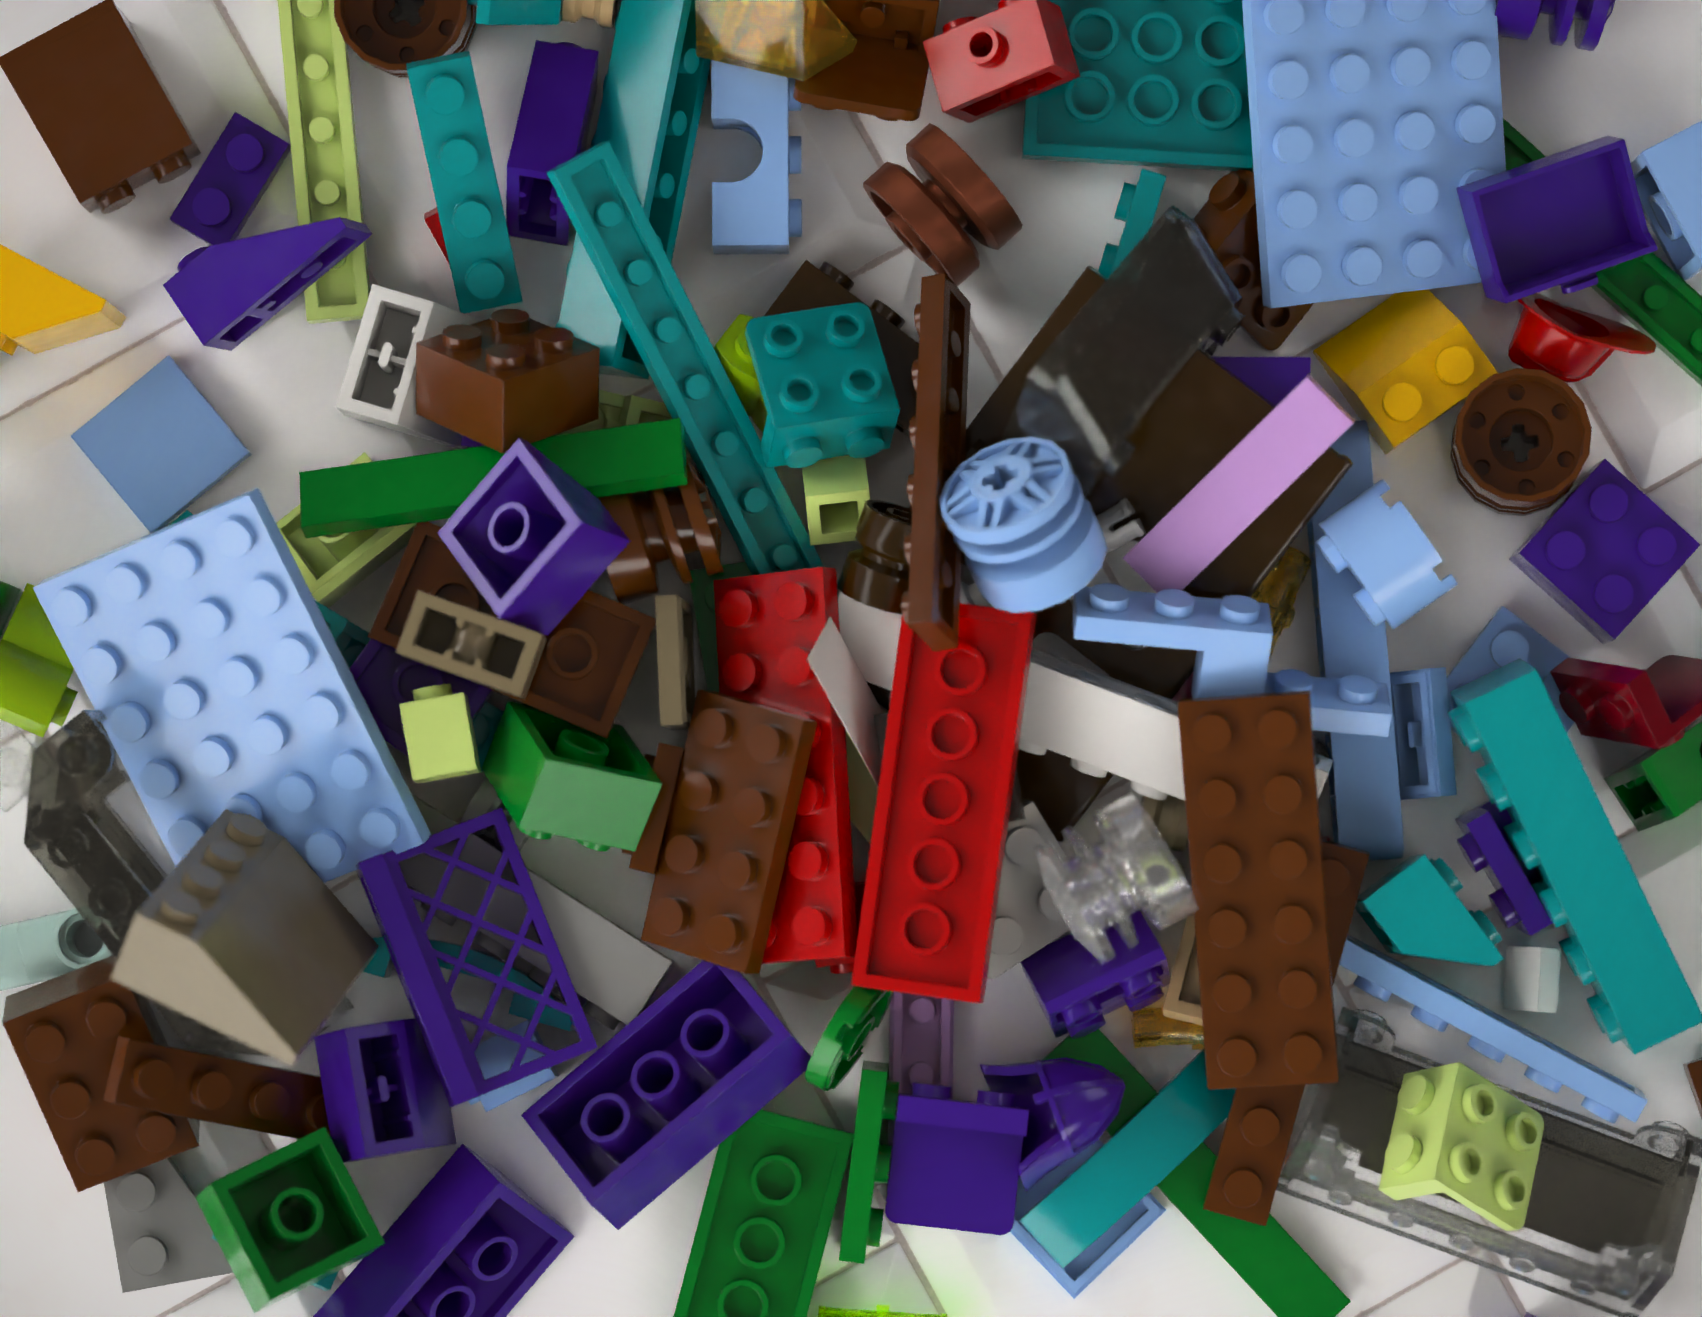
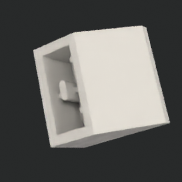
M372 284L335 407L348 417L457 449H463L460 445L462 440L461 434L416 414V342L443 334V329L448 326L470 325L481 320L433 301Z

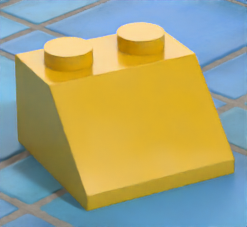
M0 244L1 351L13 356L17 347L20 346L33 354H38L121 328L126 316L107 300Z
M1429 289L1395 293L1313 351L1315 357L1359 419L1367 422L1369 433L1385 455L1464 401L1470 392L1488 377L1498 374L1464 324Z

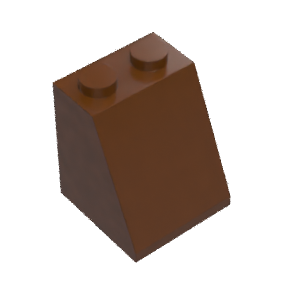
M104 0L0 56L2 70L79 203L89 213L100 208L102 214H107L124 207L136 198L134 189L155 178L159 184L176 179L191 169L192 164L189 160L201 154L131 22L113 0Z

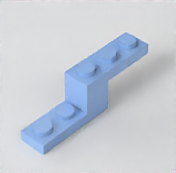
M1100 583L1093 587H1084L1074 594L1072 615L1073 634L1076 640L1197 650L1191 686L1192 698L1310 690L1313 730L1388 737L1392 712L1387 683L1375 682L1361 675H1348L1341 679L1314 677L1306 672L1295 669H1285L1277 673L1267 672L1273 638L1269 603H1260L1243 595H1229L1222 599L1194 597L1178 589H1164L1157 593L1128 591L1126 588L1112 583Z

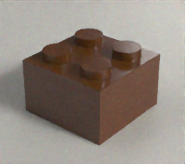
M500 309L494 311L489 319L470 325L448 326L443 329V334L416 342V414L501 453H506L518 438L526 440L531 444L599 419L600 348L573 337V333L568 329L550 327L533 320L527 312L519 309Z

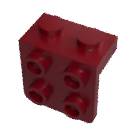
M1667 655L1644 670L1568 657L1550 671L1560 691L1559 702L1562 709L1575 722L1580 734L1584 736L1650 747L1652 749H1662L1678 742L1684 736L1685 728L1702 715V659Z

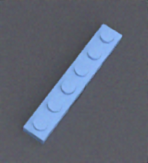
M1349 934L1347 935L1339 965L1358 975L1353 984L1361 990L1385 1002H1388L1393 993L1415 1005L1410 1014L1424 1024L1441 1032H1445L1448 1024H1451L1471 1035L1467 1045L1482 1055L1501 1063L1507 1054L1528 1065L1524 1075L1550 1091L1558 1093L1562 1085L1573 1089L1585 1096L1581 1103L1582 1107L1606 1121L1615 1124L1619 1115L1634 1123L1638 1120L1648 1101L1642 1090Z

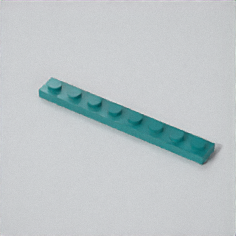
M609 141L601 142L547 171L546 173L671 418H681L685 433V445L700 474L703 475L705 484L751 574L759 575L824 567L814 545L810 546V537L775 468H766L760 448L761 440Z

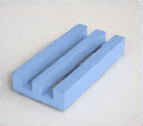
M1446 667L1390 673L1400 800L1457 795L1451 722L1447 713L1450 710Z

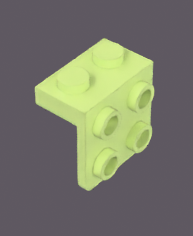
M1461 1062L1405 1073L1398 1093V1103L1389 1144L1385 1152V1162L1378 1190L1396 1201L1444 1192L1505 1231L1521 1229L1525 1224L1544 1131V1120L1541 1114Z

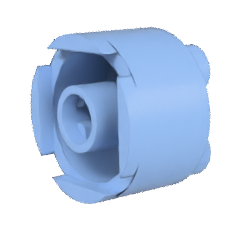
M1381 479L1320 522L1318 525L1324 536L1318 539L1315 544L1336 574L1347 567L1359 583L1361 589L1354 593L1352 597L1372 625L1375 627L1386 621L1394 630L1458 584L1452 574L1447 575L1442 580L1438 578L1433 568L1443 562L1442 558L1401 501H1398L1389 508L1381 498V495L1391 489Z

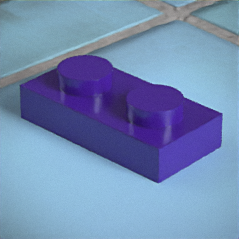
M235 111L169 220L210 246L236 240L291 151V145Z

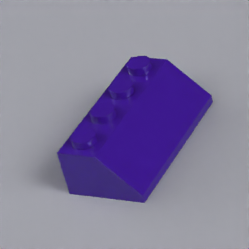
M462 1143L382 1236L385 1243L360 1261L313 1317H506L575 1236L505 1174Z

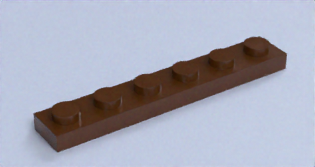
M946 273L922 277L921 303L916 304L914 309V322L919 335L918 359L913 361L911 372L913 385L917 392L916 416H913L909 423L910 440L914 448V473L910 474L907 478V495L912 507L911 531L906 533L904 539L905 556L910 566L909 590H906L902 596V612L907 626L914 630L933 651L958 648L962 551L957 547L953 533L948 529L942 517L939 499L945 482L959 465L965 461L971 309L970 301Z
M1322 839L1332 983L1334 985L1370 854L1364 850ZM1306 1084L1235 1088L1204 1199L1203 1209L1266 1226Z

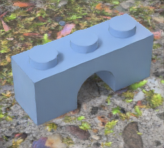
M711 55V119L713 129L745 131L758 141L763 151L759 166L747 178L735 182H712V248L714 255L790 254V237H802V199H789V174H802L801 136H789V111H801V103L793 97L797 73H789L788 55Z

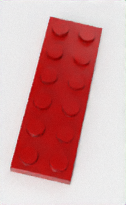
M822 566L713 580L720 693L818 721L762 964L855 957L857 922L846 731L807 660L829 617L832 618L840 633L836 568Z
M960 603L958 648L933 651L914 630L907 626L902 612L851 985L978 1004L984 1003L1036 613H1012L994 607Z

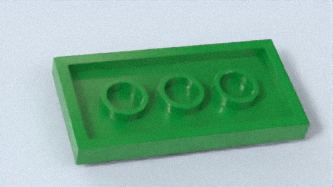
M760 1109L719 1144L673 1317H807L854 1133Z

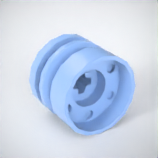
M1036 437L1004 440L980 450L964 461L945 482L939 499L942 517L948 529L953 533L957 547L964 553L967 567L982 597L994 608L1012 613L1043 610L1064 602L1089 584L1101 569L1107 552L1103 530L1089 501L1083 497L1080 482L1073 473L1072 465L1066 452L1053 441Z

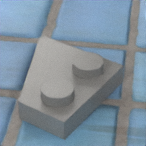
M171 1157L104 1182L122 1293L233 1273L219 1243L211 1239L213 1232L195 1198L196 1195L186 1183L185 1176Z

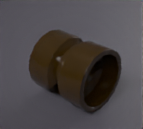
M870 499L865 501L855 535L856 540L863 548L847 553L837 583L838 590L870 607L902 614V596L906 590H909L910 566L905 556L904 539L906 533L911 531V508L882 500Z

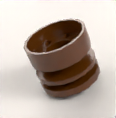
M334 0V18L344 41L362 60L376 69L398 78H408L406 63L467 51L478 26L475 23L477 6L468 5L467 0H424L425 4L418 9V14L422 20L414 26L405 19L399 22L396 21V18L403 12L399 4L401 0ZM413 0V1H414L415 3H417V2H421L422 0Z
M1514 368L1491 375L1470 392L1457 416L1456 424L1452 431L1450 459L1458 483L1474 502L1497 514L1526 516L1549 509L1569 493L1590 453L1592 427L1584 402L1567 382L1543 370ZM1512 433H1521L1523 443L1534 445V448L1528 451L1523 462L1515 461L1513 451L1502 450V446L1508 444Z
M687 456L688 485L597 497L630 540L626 547L606 568L617 600L621 604L625 605L659 594L660 579L657 564L670 560L676 574L684 585L693 583L685 555L700 550L708 577L724 573L720 561L722 533L703 475L699 473Z

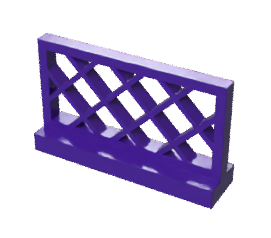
M502 807L432 834L424 844L399 854L392 850L357 863V875L450 1108L598 1048ZM490 826L494 827L503 849L493 874L458 859L468 835ZM458 840L451 856L435 849ZM423 853L448 864L433 898L408 888L399 862ZM507 862L516 884L501 878ZM454 868L490 882L475 916L440 902ZM496 886L516 893L523 899L527 912L517 934L482 920ZM413 899L429 906L423 923ZM436 909L472 924L457 958L433 949L427 930ZM531 922L540 944L524 938ZM478 928L514 942L499 976L464 962ZM521 946L540 953L547 959L551 972L541 994L506 980ZM437 959L453 966L447 983ZM460 970L496 984L481 1019L461 1011L455 1006L451 991ZM555 982L564 1004L549 998ZM503 988L538 1002L523 1037L489 1023ZM545 1006L570 1017L579 1042L555 1051L531 1041ZM461 1020L477 1026L471 1043ZM485 1030L520 1044L510 1069L488 1079L484 1078L475 1056ZM527 1048L544 1055L520 1065Z

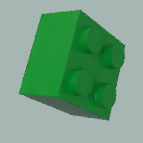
M508 701L481 767L495 789L498 798L503 802L516 827L521 832L541 840H549L553 835L575 839L581 845L601 852L608 851L610 847L635 852L662 787V782L622 725L614 724L608 739H605L528 705Z
M325 1127L210 1183L195 1197L254 1314L367 1257L385 1243Z

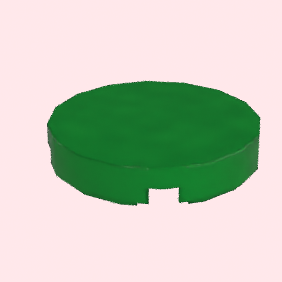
M854 986L828 1023L814 1049L804 1076L808 1083L827 1092L837 1088L863 1054L861 1052L864 1047L862 1044L870 1030L873 1032L875 1027L878 1028L882 1022L894 991Z

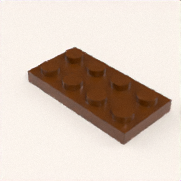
M428 521L416 524L368 637L397 650L418 590L498 618L437 532L442 527ZM587 590L548 636L544 635L547 641L525 700L484 685L481 686L608 739L655 630L656 618L591 590Z
M697 690L641 940L744 974H760L818 721L716 691Z

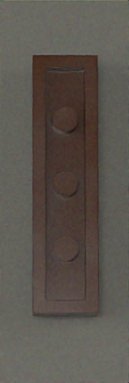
M118 1036L103 1098L105 1101L301 1139L323 1127L326 1128L330 1135L321 1077L319 1075Z

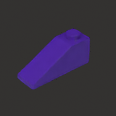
M337 217L215 244L209 247H201L186 255L177 266L179 272L164 283L163 286L203 346L232 351L368 239L372 232L364 223Z

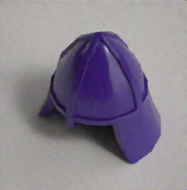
M1071 1058L1039 1059L1034 1062L1016 1064H979L989 1091L1016 1094L1015 1106L1029 1109L1027 1134L1023 1136L1021 1162L1018 1168L1026 1192L1048 1173L1067 1160L1074 1158L1099 1140L1117 1116L1126 1088L1123 1079L1103 1066Z

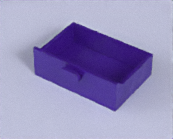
M1607 135L1456 188L1485 296L1505 304L1558 285L1561 286L1563 294L1585 289L1599 283L1596 275L1597 271L1658 250L1657 244L1648 231L1625 139Z

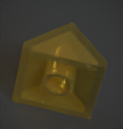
M695 0L696 56L805 81L852 53L857 43L855 37L823 0Z

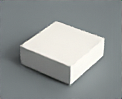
M1507 945L1503 1009L1557 1013L1561 964L1560 949Z

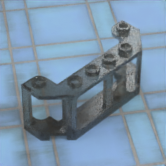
M84 709L33 751L24 844L118 960L136 912L168 875L108 802L107 799L131 779L117 765V752L102 724L108 718L101 710ZM346 995L316 1036L322 1035L355 1008ZM147 997L187 1048L269 1056Z

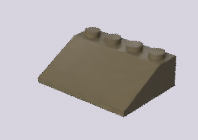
M226 809L136 912L110 979L293 1067L373 959L379 945L285 837L267 829L262 821L251 815L235 814Z

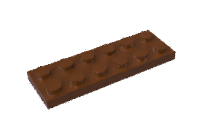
M1310 690L1179 699L1177 703L1208 1090L1338 1083L1340 1076Z

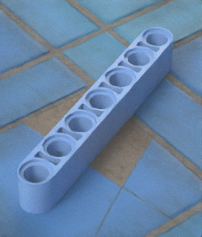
M1365 420L1355 421L1330 446L1340 455L1347 456L1353 465L1307 523L1320 677L1341 679L1348 675H1361L1375 682L1387 683L1392 712L1388 737L1324 731L1326 757L1333 760L1328 773L1334 842L1367 851L1370 854L1368 861L1402 859L1404 853L1386 624L1384 621L1378 626L1374 627L1352 597L1354 593L1361 589L1359 583L1347 567L1336 574L1315 544L1318 539L1324 536L1318 524L1374 485L1368 426Z

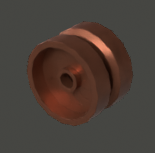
M929 123L906 144L907 160L922 183L904 167L887 161L863 182V188L884 216L890 228L907 248L921 261L925 262L936 274L946 273L958 287L980 266L979 253L963 228L980 244L999 250L1022 229L1023 224L1004 195L974 160L939 127Z

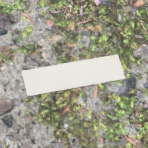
M829 617L807 660L875 783L879 786L888 720L832 618Z

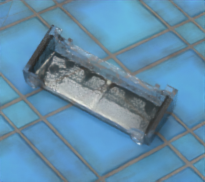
M1342 1006L1335 1018L1339 1082L1308 1084L1295 1120L1276 1190L1615 1316L1639 1317L1673 1276L1702 1163V1138L1689 1134L1686 1128L1670 1121H1656L1652 1125L1639 1128L1635 1134L1492 1082L1539 1112L1544 1120V1131L1524 1226L1519 1230L1505 1231L1444 1192L1396 1201L1378 1189L1403 1076L1405 1073L1445 1064L1394 1046L1396 1034L1380 1014L1366 1009L1352 1010Z

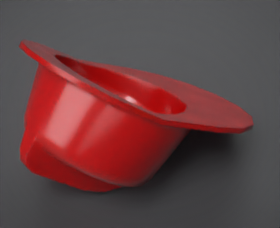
M1535 293L1518 299V302L1524 308L1508 347V356L1513 363L1524 369L1543 370L1568 383L1577 382L1591 376L1614 350L1646 355L1655 352L1656 344L1645 334L1623 323L1564 306L1542 294Z

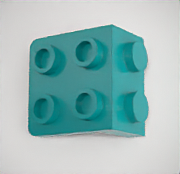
M860 302L756 317L747 323L745 338L767 410V418L760 444L766 468L784 465L791 468H804L815 464L821 459L846 455L853 458H866L875 455L883 449L890 448L900 406L872 314L867 305Z

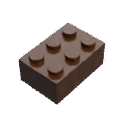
M120 953L11 994L5 998L2 1024L77 1192L199 1146L200 1120L113 1104L103 1100L118 1036L168 1045L147 996L110 979Z

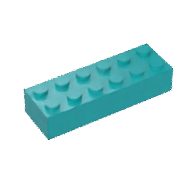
M1519 658L1451 691L1450 693L1457 707L1447 712L1450 721L1463 746H1468L1471 753L1478 750L1485 765L1475 769L1478 779L1491 804L1495 803L1499 811L1507 809L1513 821L1503 827L1505 835L1520 862L1523 861L1528 870L1535 867L1541 879L1531 884L1554 926L1557 928L1563 925L1568 937L1558 943L1574 976H1578L1584 986L1591 983L1596 995L1587 998L1586 1002L1603 1034L1606 1033L1612 1044L1621 1040L1636 1055L1702 1023L1700 1008L1537 669Z

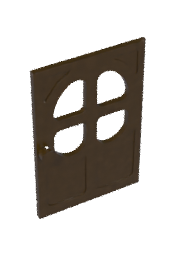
M1088 265L967 427L965 461L980 450L1007 439L1036 437L1051 440L1066 452L1072 465L1073 473L1080 482L1083 497L1089 501L1095 516L1118 504L1123 498H1127L1136 513L1113 526L1114 530L1140 518L1147 534L1276 405L1092 266ZM1329 447L1182 591L1194 597L1222 599L1229 595H1243L1251 598L1353 465L1352 461L1347 456L1340 455ZM1144 536L1137 537L1132 541L1139 542ZM962 552L961 563L967 567L965 555ZM1072 596L1064 602L1043 610L1031 611L1037 614L1033 640L1039 634L1045 632L1053 633L1106 672L1110 677L1172 700L1194 672L1197 650L1153 646L1133 648L1120 643L1074 639ZM867 682L877 702L889 711L890 690ZM1018 748L1011 801L1018 797L1033 801L1056 840L1063 842L1114 774L1107 772L1104 778L1094 777L1071 767L1069 764L1071 758L1048 749L1045 755H1037Z

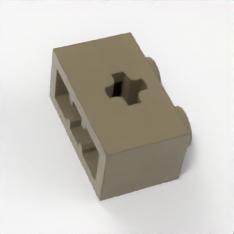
M418 590L396 653L405 658L525 700L547 638L535 631Z

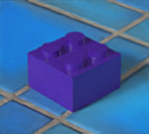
M1604 458L1592 466L1514 552L1509 560L1597 640L1605 644L1615 640L1701 544Z

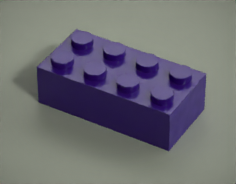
M703 960L522 1113L521 1116L589 1204L619 1230L803 1074L807 1069L811 1055L741 972Z

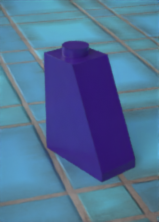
M539 40L535 42L507 163L506 223L509 236L563 246L569 245L573 224L546 172L586 151L598 82L599 51L585 49L570 42L551 43Z

